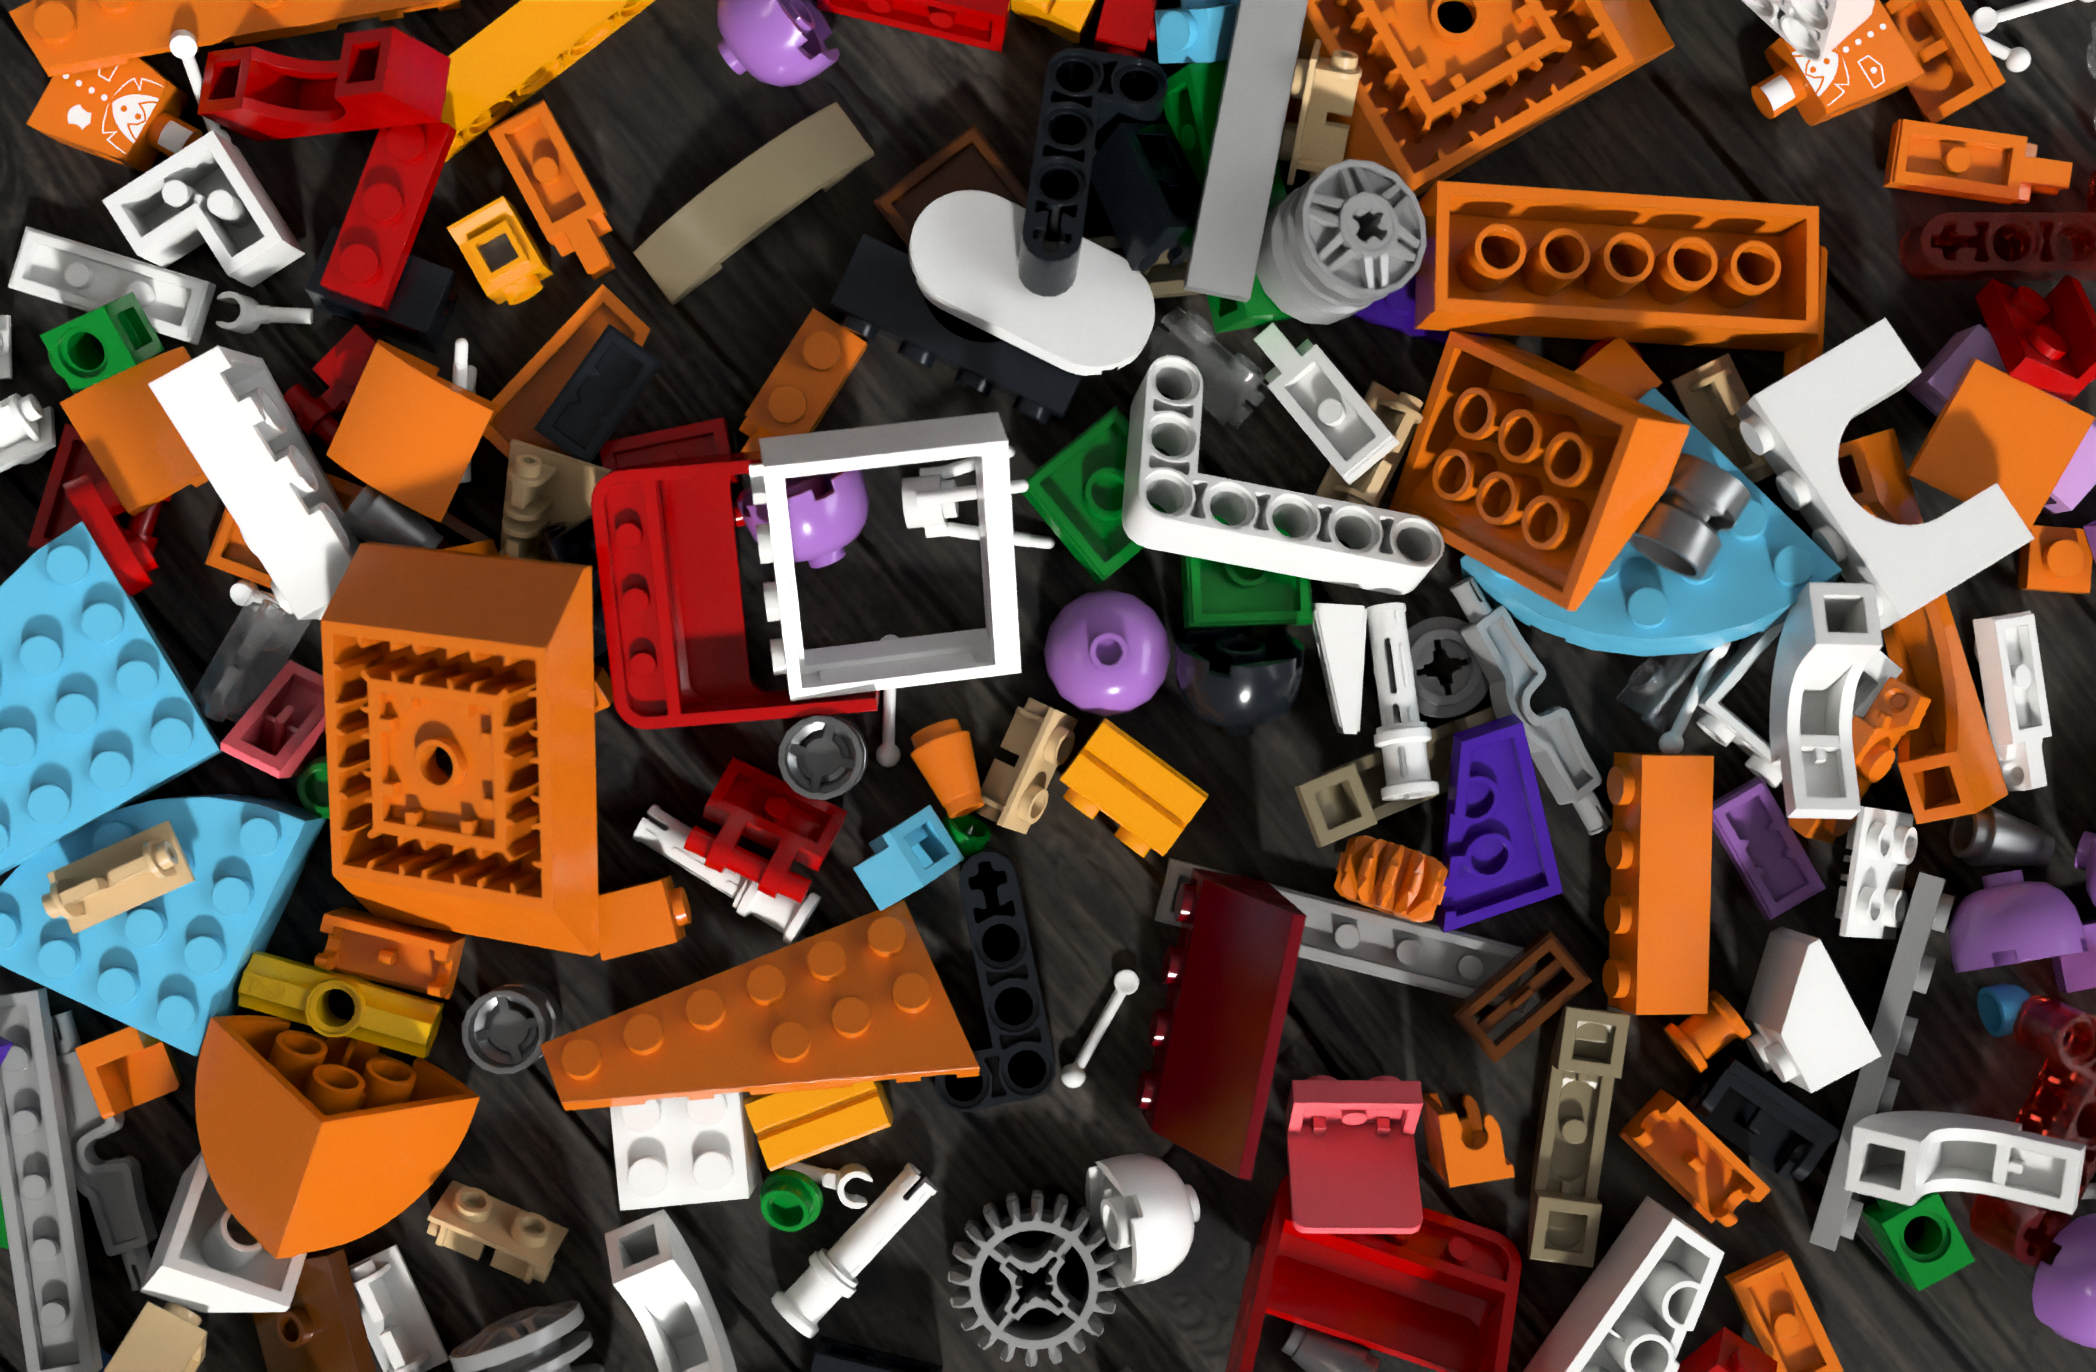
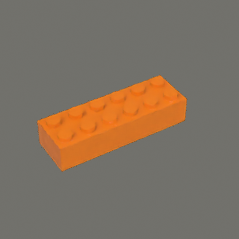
M1436 181L1418 202L1425 217L1427 247L1420 268L1416 272L1415 329L1601 341L1623 338L1626 342L1781 352H1788L1819 334V206Z

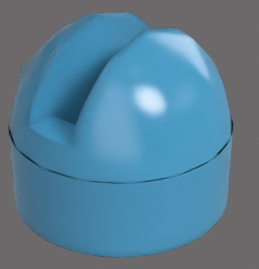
M2001 983L1983 987L1978 993L1977 1006L1979 1016L1985 1029L1992 1036L2001 1037L2015 1034L2026 1029L2030 1024L2035 1011V1004L2032 996L2019 985Z

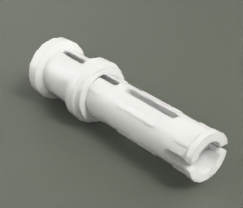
M1393 602L1367 607L1374 676L1382 724L1381 727L1376 728V734L1374 735L1375 747L1382 749L1386 786L1381 789V798L1383 801H1401L1439 794L1438 782L1431 780L1426 745L1432 739L1431 728L1427 727V722L1420 721L1414 668L1405 616L1406 604Z
M656 804L649 808L646 814L649 816L648 819L643 817L634 832L633 839L635 841L642 842L734 899L733 907L737 909L736 913L744 918L752 914L783 934L782 941L786 944L791 945L795 942L821 899L819 895L812 892L805 896L801 904L779 893L776 898H773L758 891V883L731 870L725 869L722 874L705 866V858L684 849L685 842L692 828L664 812Z
M907 1163L904 1166V1170L829 1251L824 1248L820 1251H814L808 1258L810 1263L808 1269L786 1292L777 1291L771 1298L774 1307L782 1317L804 1336L811 1339L819 1331L817 1323L842 1296L850 1298L856 1292V1286L859 1284L856 1276L920 1207L937 1193L938 1190L935 1185L925 1176L909 1194H906L921 1178L919 1175L921 1171L913 1164Z

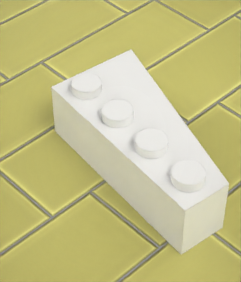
M216 346L148 385L239 526L247 546L260 559L272 578L270 582L271 589L278 603L288 614L294 613L298 620L320 619L360 543L363 542L361 539L352 536L354 529L342 521L346 511L301 428L295 421L294 415L284 400L263 358Z
M1646 1196L1523 1372H1677L1680 1364L1676 1361V1357L1686 1332L1693 1331L1724 1252L1698 1230L1649 1196Z

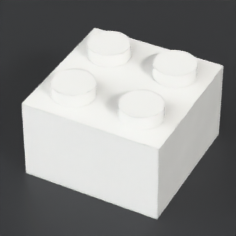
M748 1092L714 1094L712 1099L689 1100L688 1097L647 1100L645 1104L610 1107L620 1211L750 1198L758 1184L753 1127L743 1101Z

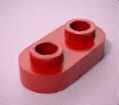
M86 471L63 483V487L76 511L127 594L132 597L154 585L149 572L158 568L159 565L140 533L128 538L116 516L125 512L126 509L107 478L104 477L94 482Z

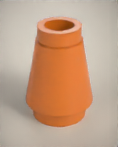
M958 719L937 722L911 736L915 750L910 756L941 805L946 809L950 819L965 816L985 805L981 795L982 791L970 732L962 731Z

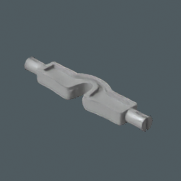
M1469 576L1457 582L1454 586L1450 587V591L1453 592L1469 620V623L1462 627L1461 634L1490 684V699L1496 718L1499 719L1515 714L1523 721L1531 758L1559 805L1572 803L1589 835H1595L1606 830L1613 822L1594 791L1601 784L1602 777L1586 751L1570 712L1560 706H1554L1536 715L1531 709V695L1543 683L1546 677L1545 668L1521 636L1504 606L1491 609L1474 577Z
M70 1010L51 1016L76 1189L89 1200L105 1253L108 1256L121 1254L131 1285L130 1289L131 1291H136L142 1287L151 1262L147 1244L157 1238V1231L148 1207L139 1161L133 1156L128 1155L123 1158L103 1160L95 1153L94 1145L97 1139L119 1131L123 1127L125 1116L122 1112L107 1119L101 1117L75 1048L81 1046L82 1043L72 1015L73 1011Z

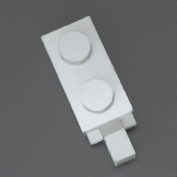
M1271 323L1254 338V341L1275 365L1273 369L1264 375L1265 379L1269 382L1267 387L1349 485L1400 444L1317 344L1313 345L1309 339H1306L1295 348L1274 323Z
M2031 611L1973 619L1975 634L1974 653L1979 662L1984 695L1983 714L1988 725L2007 791H2025L2047 786L2042 741L2043 738L2052 736L2034 613L2031 614Z

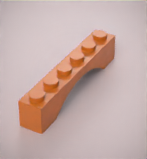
M1894 428L1839 444L1838 463L1841 478L1849 494L1864 510L1881 520L1894 524L1916 525L1923 523L1909 475L1906 474L1907 468ZM1946 593L1882 630L1889 659L1903 670L1896 679L1911 685L1931 699L1919 728L1907 731L1906 735L1902 736L1898 742L1897 763L1916 824L1976 814L2008 795Z

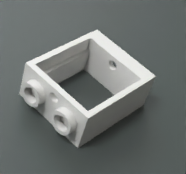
M1785 622L1760 634L1757 632L1743 638L1712 674L1695 708L1702 715L1696 722L1697 725L1721 745L1727 747L1731 741L1750 757L1746 761L1745 766L1756 777H1762L1765 783L1773 788H1776L1779 783L1783 785L1781 765H1771L1770 744L1724 706L1721 701L1782 631ZM1880 650L1866 664L1861 673L1854 698L1852 719L1855 715L1864 717L1888 678H1897L1903 671Z

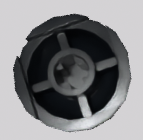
M1250 627L1192 629L1185 633V644L1179 639L1176 642L1175 674L1177 688L1188 708L1199 718L1217 725V731L1230 736L1250 735L1254 733L1255 727L1267 725L1288 712L1297 697L1303 674L1305 646L1298 638L1274 629H1270L1269 640L1248 638L1247 635L1250 633Z

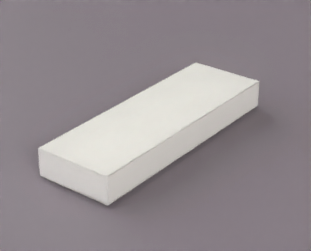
M26 226L8 287L86 312H90L133 292L155 333L198 346L216 285L202 279Z

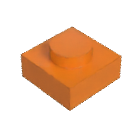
M2033 525L2030 533L2034 539L2020 547L2017 589L2074 594L2090 593L2093 555L2084 529Z

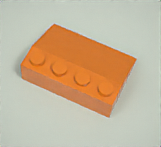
M1450 330L1421 414L1423 420L1417 426L1389 510L1418 515L1430 520L1438 527L1444 542L1563 609L1576 611L1666 491L1690 425L1503 339Z

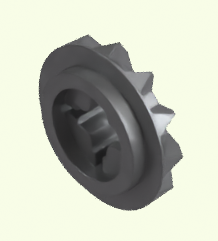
M1445 616L1425 619L1407 629L1414 668L1418 710L1425 716L1450 718L1462 715L1478 705L1489 690L1490 684L1461 634L1462 627L1468 624L1463 620ZM1434 640H1437L1438 649H1442L1445 658L1467 660V665L1458 666V670L1449 673L1448 695L1445 693L1444 686H1440V681L1437 677H1427L1426 674L1417 676L1416 670L1423 669L1424 665L1433 662V651L1436 650Z

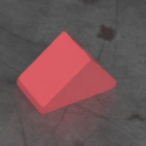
M289 660L221 741L220 750L278 779L300 776L305 765L315 758L326 736L323 676Z

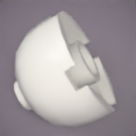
M1138 1153L1096 1161L1097 1166L1089 1167L1086 1173V1206L1091 1213L1089 1219L1090 1228L1102 1224L1105 1229L1108 1247L1117 1251L1118 1261L1106 1268L1109 1275L1116 1279L1119 1286L1125 1288L1151 1282L1171 1273L1184 1261L1194 1238V1222H1198L1200 1219V1204L1193 1187L1190 1184L1184 1185L1176 1171L1154 1156Z

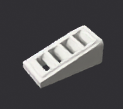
M1313 603L1312 626L1333 723L1336 726L1337 733L1357 735V731H1360L1367 609H1364L1365 606Z

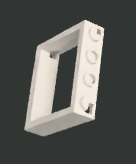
M998 412L759 438L762 463L750 464L749 472L753 504H767L769 523L756 524L760 563L774 564L775 581L763 583L767 622L780 621L782 638L770 639L771 658L774 675H787L790 701L1022 673L1008 439ZM975 456L986 628L804 650L785 478Z

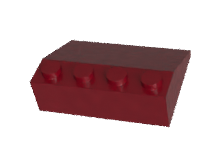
M1193 868L1190 884L1182 883L1177 893L1174 916L1175 921L1182 923L1177 946L1169 945L1164 956L1162 983L1169 984L1164 1009L1155 1008L1149 1029V1045L1156 1048L1151 1071L1142 1070L1136 1092V1107L1143 1109L1142 1114L1153 1132L1237 1178L1251 1180L1307 916L1267 881Z

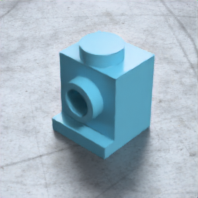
M1180 0V7L1155 10L1158 63H1210L1226 60L1228 58L1239 0Z
M928 805L869 842L868 844L875 854L853 869L878 909L882 911L923 888L964 860V857L932 806Z

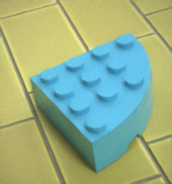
M1655 387L1650 389L1638 402L1690 425L1680 453L1693 455L1715 464L1739 480L1749 490L1751 499L1734 527L1729 532L1717 533L1722 547L1700 580L1675 574L1659 566L1627 542L1576 611H1568L1468 555L1460 559L1462 579L1469 576L1474 577L1483 595L1495 607L1504 606L1511 617L1527 626L1533 625L1544 632L1565 638V642L1590 650L1635 656L1698 653L1721 647L1723 643L1743 639L1757 632L1760 634L1785 622L1789 610L1798 602V595L1808 582L1836 583L1842 571L1813 540Z
M82 521L38 549L0 586V875L112 811L127 806L223 752L220 750L221 743L134 598L130 597L124 590Z
M232 794L163 798L116 809L24 861L0 886V966L182 1051L198 1056L200 1055L210 1018L236 1014L239 1008L238 989L243 972L255 951L265 952L327 819L314 816L304 808L281 800ZM170 821L196 881L76 934L72 933L66 918L59 916L53 919L47 914L42 904V895L50 892L51 886L46 875L47 873L160 823Z

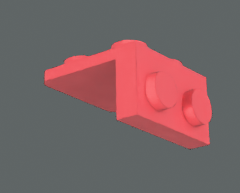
M1326 1075L1312 1076L1305 1080H1292L1284 1120L1292 1224L1298 1232L1304 1234H1413L1420 1229L1423 1221L1414 1134L1423 1106L1421 1081H1401L1393 1076H1377L1369 1080H1337Z

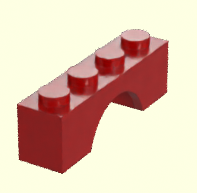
M395 27L345 33L341 58L335 61L299 59L276 54L254 46L208 52L197 114L257 142L441 122L451 58Z

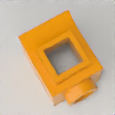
M504 196L499 197L447 227L486 296L498 305L506 300L509 305L519 304L528 300L542 290L543 286L540 281L553 274L517 208Z

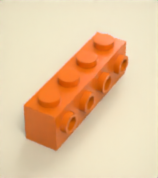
M1614 752V765L1609 771L1607 778V793L1610 802L1613 804L1612 831L1608 834L1605 845L1606 860L1611 868V892L1604 905V921L1607 930L1610 932L1609 959L1605 962L1602 972L1603 987L1608 996V1006L1634 1015L1708 1014L1714 756L1692 753Z

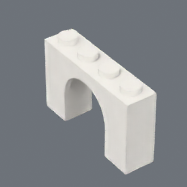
M1886 317L1755 394L1736 412L1741 421L1739 427L1745 443L1755 454L1765 457L1777 476L1775 482L1780 496L1789 507L1794 510H1800L1813 530L1812 540L1842 569L1841 574L1847 583L1875 584L1881 630L1903 619L2034 539L1997 483L1941 517L1916 525H1900L1881 520L1864 510L1849 494L1841 478L1838 463L1839 444L1847 424L1851 419L1900 391L1922 373Z

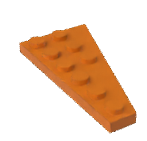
M32 0L10 11L9 14L48 77L130 64L132 58L171 52L170 36L179 29H185L194 34L197 41L196 52H199L198 47L232 41H234L235 46L334 30L337 29L340 23L379 17L380 22L404 18L403 13L436 7H438L439 12L461 8V1Z
M905 900L896 902L882 911L876 910L540 1044L565 1111L645 1104L647 1100L688 1097L689 1100L712 1099L714 1094L749 1091L750 1095L853 1087L855 1082L896 1079V1083L921 1081V1077L956 1074V1078L980 1076V1067Z

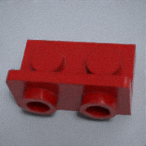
M2069 275L2065 276L2043 298L2036 291L2026 286H2020L2018 289H2015L1992 278L1975 296L2009 376L2069 403L2091 381L2096 379V313L2078 279Z

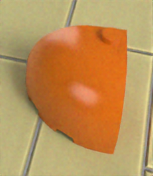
M232 1015L210 1018L196 1072L195 1111L203 1158L220 1198L232 1215L275 1259L332 1248L354 1241L385 1225L407 1209L432 1185L451 1161L467 1133L480 1096L444 1070L420 1057H417L413 1065L410 1066L400 1060L380 1053V1046L347 1036L334 1038L289 1030L290 1020L280 1017Z

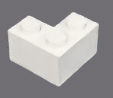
M213 130L102 200L137 256L162 268L168 267L207 242L226 274L253 288L305 254L238 147Z

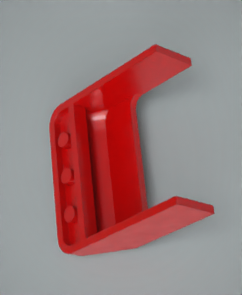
M761 451L693 456L618 468L606 474L596 484L592 492L591 510L613 700L619 716L633 727L647 730L878 710L880 690L790 701L789 690L765 691L757 687L752 680L731 480L733 475L749 474L750 464L762 463Z
M1287 1174L1273 1194L1246 1275L1225 1372H1253L1265 1314H1270L1439 1372H1507L1522 1267L1520 1254L1515 1245L1499 1232L1422 1207L1423 1221L1421 1227L1413 1234L1300 1233L1292 1224L1289 1174Z

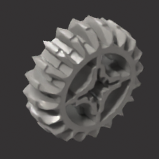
M1033 1190L1031 1208L1021 1209L1020 1198L1016 1192L1007 1194L1006 1197L1008 1214L1003 1216L997 1206L991 1202L983 1207L985 1220L989 1224L988 1228L972 1219L968 1220L965 1224L964 1231L975 1244L962 1241L955 1242L952 1255L965 1264L950 1267L948 1281L965 1287L953 1292L950 1302L953 1308L972 1307L961 1318V1327L964 1331H969L981 1325L985 1326L978 1338V1346L983 1350L991 1347L997 1339L1003 1341L1000 1359L1005 1362H1009L1013 1358L1015 1348L1018 1347L1025 1349V1363L1027 1366L1032 1367L1036 1365L1038 1360L1037 1349L1048 1348L1049 1359L1053 1364H1058L1062 1361L1061 1343L1067 1341L1071 1349L1076 1353H1081L1085 1350V1341L1080 1332L1081 1329L1096 1336H1100L1104 1332V1324L1094 1312L1102 1314H1113L1115 1312V1299L1103 1291H1112L1120 1288L1116 1279L1109 1275L1107 1270H1104L1118 1261L1117 1251L1111 1247L1096 1249L1106 1239L1105 1229L1102 1224L1094 1226L1085 1232L1083 1231L1091 1217L1090 1210L1086 1206L1077 1209L1071 1218L1065 1216L1068 1209V1197L1066 1195L1059 1194L1055 1199L1053 1209L1050 1210L1043 1208V1191ZM1038 1230L1055 1234L1054 1237L1049 1236L1045 1242L1035 1248H1023L1012 1240L1008 1244L1004 1241L1007 1237L1023 1231ZM1072 1246L1082 1257L1088 1272L1086 1286L1079 1300L1069 1292V1285L1058 1275L1061 1266L1065 1262V1254ZM988 1255L999 1262V1270L1010 1280V1286L1004 1293V1300L998 1308L992 1304L982 1284L981 1270ZM1048 1263V1268L1045 1269L1046 1285L1044 1286L1035 1281L1029 1288L1025 1287L1020 1293V1288L1023 1287L1022 1270L1025 1269L1033 1274L1040 1267L1044 1268ZM1034 1308H1046L1057 1316L1061 1313L1064 1314L1055 1320L1045 1323L1030 1324L1019 1322L1020 1318L1028 1310Z

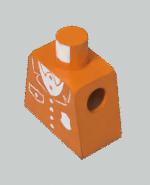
M1875 0L1870 17L1820 61H1811L1805 58L1782 37L1777 39L1764 51L1766 59L1775 73L1752 86L1751 94L1757 108L1766 118L1773 119L1795 105L1804 121L1808 125L1814 126L1894 94L1924 74V71L1881 1Z
M142 57L132 58L130 64L53 76L26 123L59 143L144 173L151 168L159 152L171 157L203 136L201 130L179 119L188 103V95Z

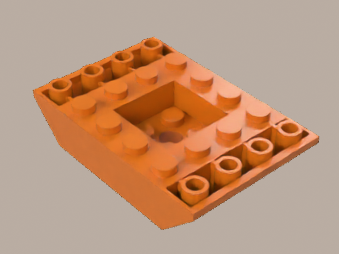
M1308 0L1297 59L1310 60L1315 39L1322 40L1319 57L1331 59L1334 50H1347L1359 56L1357 65L1363 71L1358 82L1352 117L1327 112L1326 121L1350 125L1343 161L1349 159L1374 161L1396 173L1417 197L1429 190L1436 181H1444L1664 54L1672 49L1675 44L1649 0ZM1449 1L1464 4L1472 16L1471 28L1462 33L1447 31L1438 20V7ZM1289 97L1284 127L1286 121L1298 123L1302 100Z
M369 541L360 543L321 618L332 875L374 917L591 957L600 953L592 566ZM438 747L444 749L452 760L453 773L451 778L437 765L436 750Z

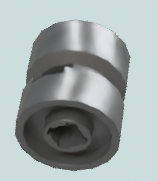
M1680 453L1666 491L1628 542L1638 552L1659 566L1675 574L1700 580L1722 547L1717 533L1729 532L1734 527L1751 499L1750 492L1739 480L1715 464L1693 455Z
M836 715L812 716L798 721L786 732L779 746L778 764L783 779L794 792L809 799L827 800L849 791L861 780L868 766V747L864 735L852 722Z
M512 980L479 997L467 1010L462 1023V1043L469 1058L481 1069L495 1074L516 1073L529 1067L537 1059L544 1056L540 1044L560 1036L563 1028L562 1009L556 996L544 985L531 980Z

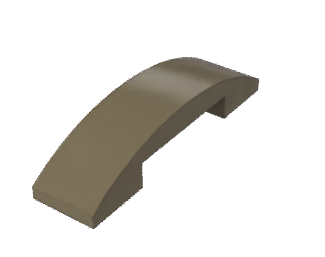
M835 102L789 128L723 174L661 225L634 252V255L669 302L674 305L723 269L721 265L723 261L817 191L822 189L825 193L872 158L875 153L839 104Z
M1492 705L1431 727L1432 739L1426 745L1431 780L1438 782L1439 794L1418 799L1383 801L1381 789L1386 786L1381 748L1294 786L1316 846L1323 847L1378 824L1377 821L1447 792L1453 734L1496 720Z
M1564 1005L1549 1060L1536 1136L1528 1221L1527 1256L1529 1259L1592 1268L1594 1266L1602 1204L1597 1199L1614 1081L1615 1078L1621 1079L1631 1016L1628 1013Z

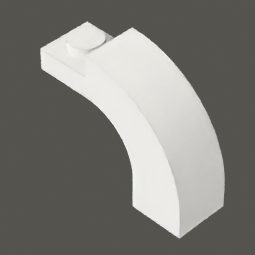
M1808 582L1798 595V602L1789 610L1785 620L1773 668L1769 736L1771 765H1781L1787 818L1853 819L1861 811L1852 740V714L1856 688L1861 673L1866 664L1883 646L1875 584Z
M1938 1111L1883 1112L1867 1116L1853 1126L1845 1190L1913 1206L1923 1195L1932 1192H1971L2005 1198L2072 1215L2077 1209L2086 1145L2022 1131V1124L1982 1116Z
M662 1209L605 1233L612 1283L638 1319L652 1350L658 1371L737 1372L725 1329L703 1275L688 1245L666 1211Z

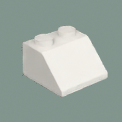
M1782 926L1771 931L1744 1014V1019L1753 1034L1746 1038V1044L1754 1060L1765 1073L1771 1070L1782 1082L1789 1081L1813 1093L1881 1057V1054L1821 940Z
M201 1150L181 1176L140 1292L203 1313L286 1312L290 1308L307 1253L289 1258L275 1259L238 1222L220 1198L208 1173Z

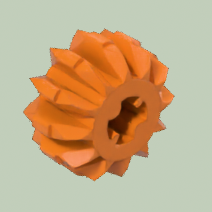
M1360 835L1349 838L1345 853L1341 852L1335 870L1338 874L1334 888L1340 896L1345 897L1347 900L1399 918L1422 923L1432 920L1437 905H1441L1446 886L1443 885L1448 870L1441 861L1420 851L1391 843L1381 838L1376 839L1367 835Z

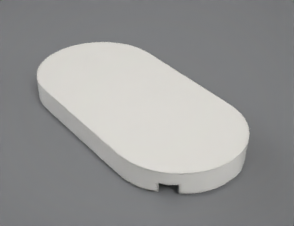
M961 190L936 199L921 212L913 226L908 248L909 262L921 292L938 308L1060 369L1077 375H1100L1103 370H1112L1116 367L1120 369L1134 361L1142 352L1153 329L1155 302L1151 288L1140 271H1132L1125 258L1082 237L1077 274L1073 285L1065 293L1057 296L1043 297L1029 291L1024 287L1019 278L1018 264L1025 208L990 192ZM1045 239L1044 251L1056 253L1058 241Z

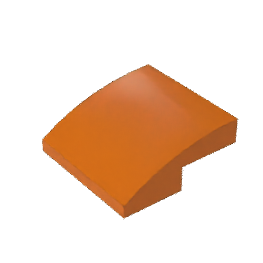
M379 339L326 455L376 490L416 512L441 523L497 404L437 376L440 368Z
M184 346L147 359L60 402L63 410L109 481L127 513L132 516L138 515L190 484L197 488L209 481L148 385L193 360Z

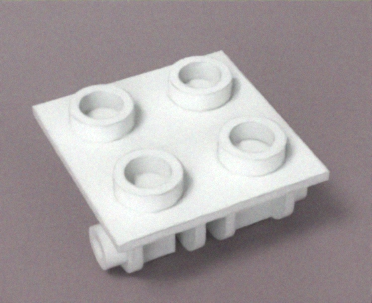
M1861 806L1857 820L1848 830L1846 849H1851L1852 855H1844L1843 859L1845 862H1850L1849 874L1841 873L1840 879L1847 881V887L1840 886L1835 911V918L1841 919L1839 936L1878 939L1896 938L1897 928L1903 925L1908 911V896L1903 890L1906 866L1912 863L1918 845L1917 831L1912 827L1914 814Z

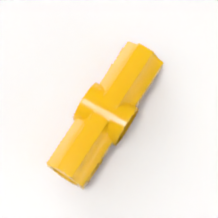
M260 950L252 954L250 962L243 972L238 989V1006L311 1026L315 1032L325 1037L338 1038L347 1036L424 1059L429 1056L443 1017L444 1003L371 983L369 980L354 974L336 973ZM332 989H341L352 997L355 1009L354 1015L350 1020L341 1019L330 1010L328 1001Z

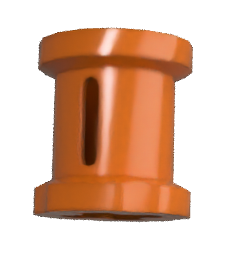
M1714 989L1708 993V1014H1692L1678 1026L1670 1023L1663 1029L1677 1051L1699 1074L1708 1069L1707 1061L1736 1038L1744 1041L1751 1035L1750 1029L1737 1011Z

